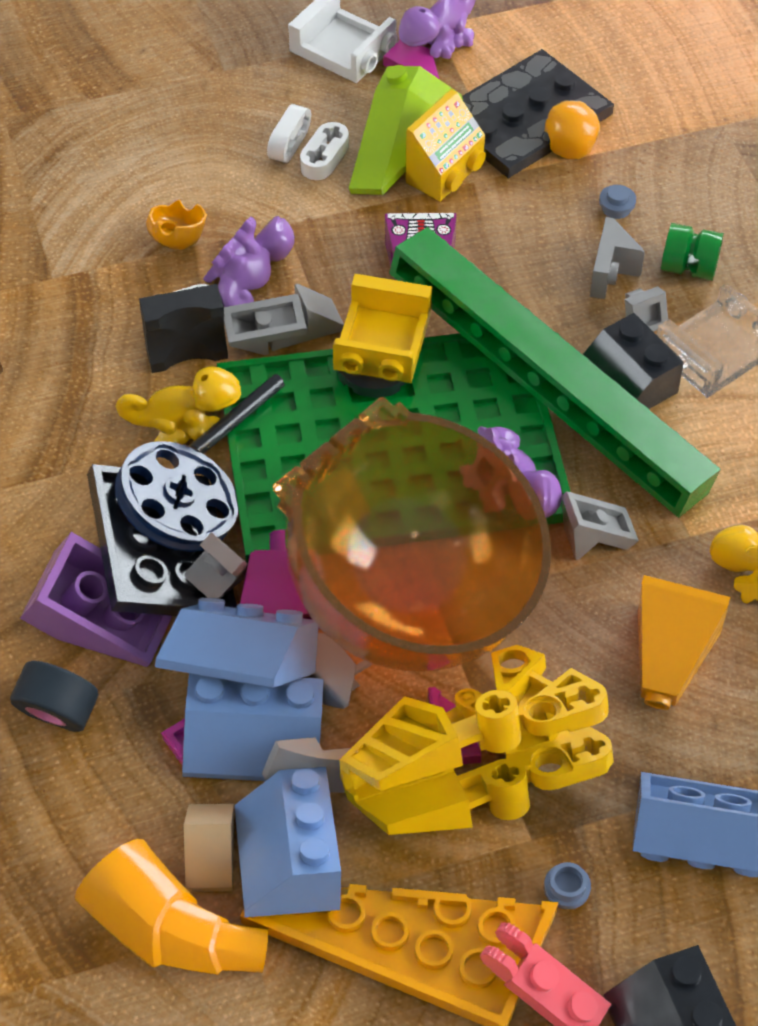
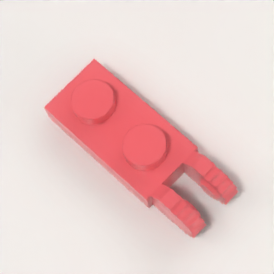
M509 922L501 923L495 932L496 937L521 960L516 964L515 960L504 954L499 948L489 945L484 948L480 955V960L483 961V964L506 982L504 986L554 1026H599L611 1003L538 944H533L531 938L526 933L520 931L519 928Z

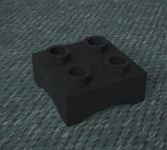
M217 284L139 298L146 351L152 373L166 371L177 363L191 359H209L213 361L228 359L224 329V306Z

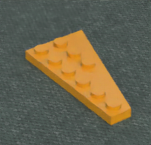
M349 884L348 888L341 887L340 910L245 917L243 909L240 919L241 924L245 926L268 929V935L480 1025L509 1026L520 998L504 986L505 981L483 964V961L480 960V955L484 948L490 945L499 948L504 954L510 956L515 960L516 964L519 963L521 959L496 937V930L504 922H509L519 928L520 931H523L531 938L533 944L536 943L542 948L557 912L559 902L542 901L541 905L515 903V898L498 897L497 901L470 899L466 894L402 888H392L391 892L368 890L367 885Z

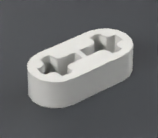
M291 104L287 108L270 136L267 147V155L270 159L283 163H288L308 132L311 122V110L309 108Z
M327 122L317 129L300 154L301 173L304 177L311 180H322L331 175L349 148V132L345 125L338 122Z

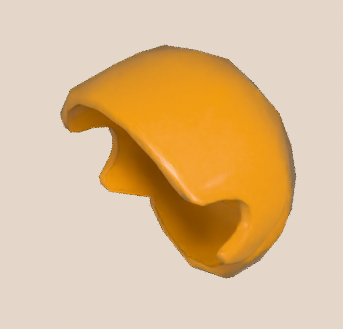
M563 101L553 106L545 122L544 132L548 133L550 149L555 154L566 159H581L591 152L599 134L600 124L596 113L584 102Z
M176 200L169 206L157 205L152 207L147 217L146 227L150 236L160 245L173 250H183L198 242L205 226L207 214L199 204H196L193 209L189 210L183 206L181 200Z

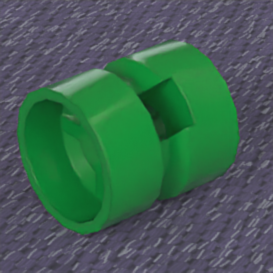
M671 223L663 252L661 270L677 274L690 270L692 277L713 281L724 233L703 229L697 234L694 233L691 226Z

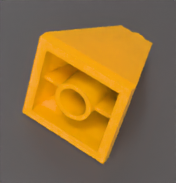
M646 575L643 576L638 606L640 688L641 697L645 698L644 703L659 710H669L670 705L676 706L721 634L731 597Z

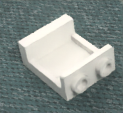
M314 0L288 24L290 52L355 83H358L367 73L372 72L377 63L398 41L395 19L389 17L380 26H377L341 9L340 0Z

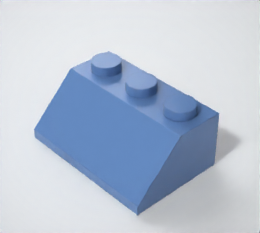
M200 598L197 605L181 608L156 657L155 667L275 688L315 673L319 621L303 619V612L297 610H277L276 614L263 612V606L258 604H238L237 608L226 607L225 600Z
M189 673L185 708L182 777L266 781L262 771L275 741L316 737L320 744L323 679L300 678L271 688Z
M326 767L279 770L235 805L245 917L340 910L341 866Z
M641 772L633 832V851L640 852L642 857L652 861L663 862L667 861L670 857L687 860L689 865L699 869H713L715 865L734 868L733 870L743 876L758 877V791Z

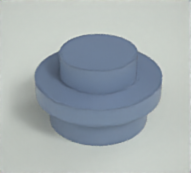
M610 185L601 191L599 204L605 215L610 218L621 219L628 216L634 209L636 195L626 186Z
M570 862L561 863L551 868L546 874L544 880L545 895L550 902H559V908L575 909L583 905L589 898L591 881L588 874L579 865Z

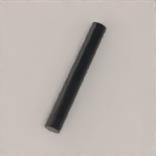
M277 374L272 375L191 443L189 447L205 454L285 386L283 379Z

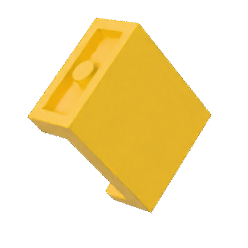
M354 274L351 284V304L341 336L336 338L333 343V370L384 378L389 381L412 383L431 315L432 286Z

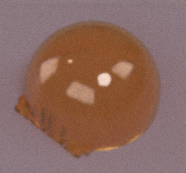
M380 397L359 414V419L354 418L333 435L329 442L322 444L301 461L300 467L295 466L273 484L275 494L281 499L277 507L287 516L285 525L287 565L301 603L310 617L328 637L351 654L374 665L398 671L432 672L451 669L474 661L496 649L523 624L538 604L546 587L551 563V540L547 520L535 491L521 470L506 454L481 435L455 422L436 416L411 413L401 402L393 406L386 398Z

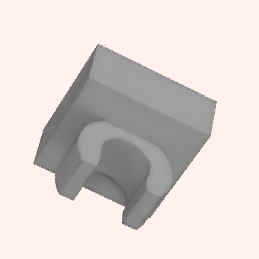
M657 286L647 291L639 288L625 294L626 317L635 313L652 331L668 326L666 292Z

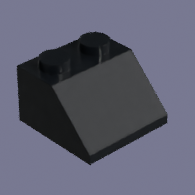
M635 313L604 328L583 353L594 365L648 409L677 394L679 391L684 362Z
M699 945L652 960L603 995L611 1003L608 1011L615 1026H736Z

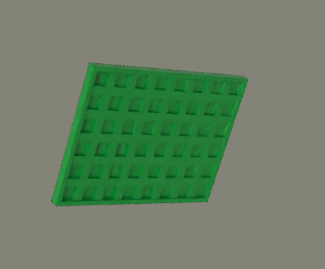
M460 333L424 337L412 383H408V385L405 383V385L400 387L399 392L381 398L360 396L353 392V388L349 387L346 383L344 386L339 381L337 371L333 370V349L217 363V367L232 373L238 379L241 386L239 400L223 409L224 416L272 375H279L285 383L281 390L227 435L247 564L252 551L269 550V534L275 530L294 532L295 550H309L312 552V556L563 523L562 501L556 513L543 520L532 519L522 511L516 495L512 492L509 495L510 504L507 509L487 512L486 500L482 498L481 488L466 484L462 462L475 461L479 455L481 447L478 434L479 426L486 428L504 427L519 435L520 447L518 449L525 452L532 459L536 470L551 472L560 483L562 495L566 491L571 492L548 408ZM317 455L330 468L340 462L347 466L370 510V517L338 538L286 487L285 476Z

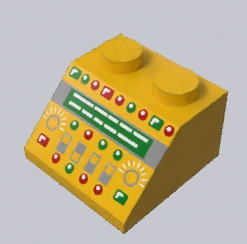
M452 89L448 91L408 127L406 132V183L439 202L451 191L455 192L468 175L473 171L479 170L486 157L484 152L485 134L456 91Z

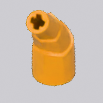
M143 839L127 842L105 856L83 878L76 890L75 901L119 942L151 968L166 965L218 975L221 971L263 973L267 952L268 929L231 924L227 919L199 906L192 894L177 880Z

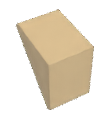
M234 804L188 805L183 825L185 888L189 892L233 891Z

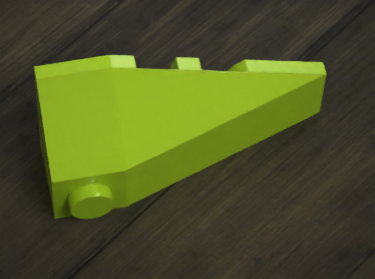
M387 66L374 93L349 185L350 194L384 195L406 172L407 128L448 91L454 90L421 66Z

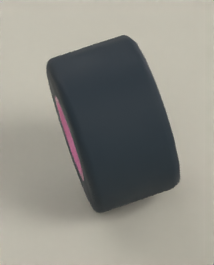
M33 660L25 663L10 696V701L15 708L32 718L72 732H80L84 730L99 694L98 689L81 676L56 665Z

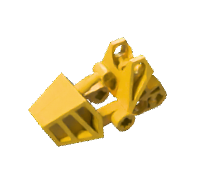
M520 645L491 652L496 690L482 694L471 688L462 689L455 694L456 707L448 712H445L443 707L404 696L339 759L340 778L347 800L388 835L473 828L470 809L489 802L490 811L495 817L501 820L518 819L524 816L530 808L528 783L532 782L535 787L542 790H556L608 772L614 762L611 740L606 735L590 727L603 722L608 716L609 707L606 688L573 668H570L552 682L542 676L546 669L545 654ZM510 659H519L524 662L520 667L513 669L501 666L503 662ZM477 742L481 751L505 752L506 759L491 762L458 776L455 773L454 768L463 766L461 748ZM550 763L561 766L553 772L539 770L542 765Z

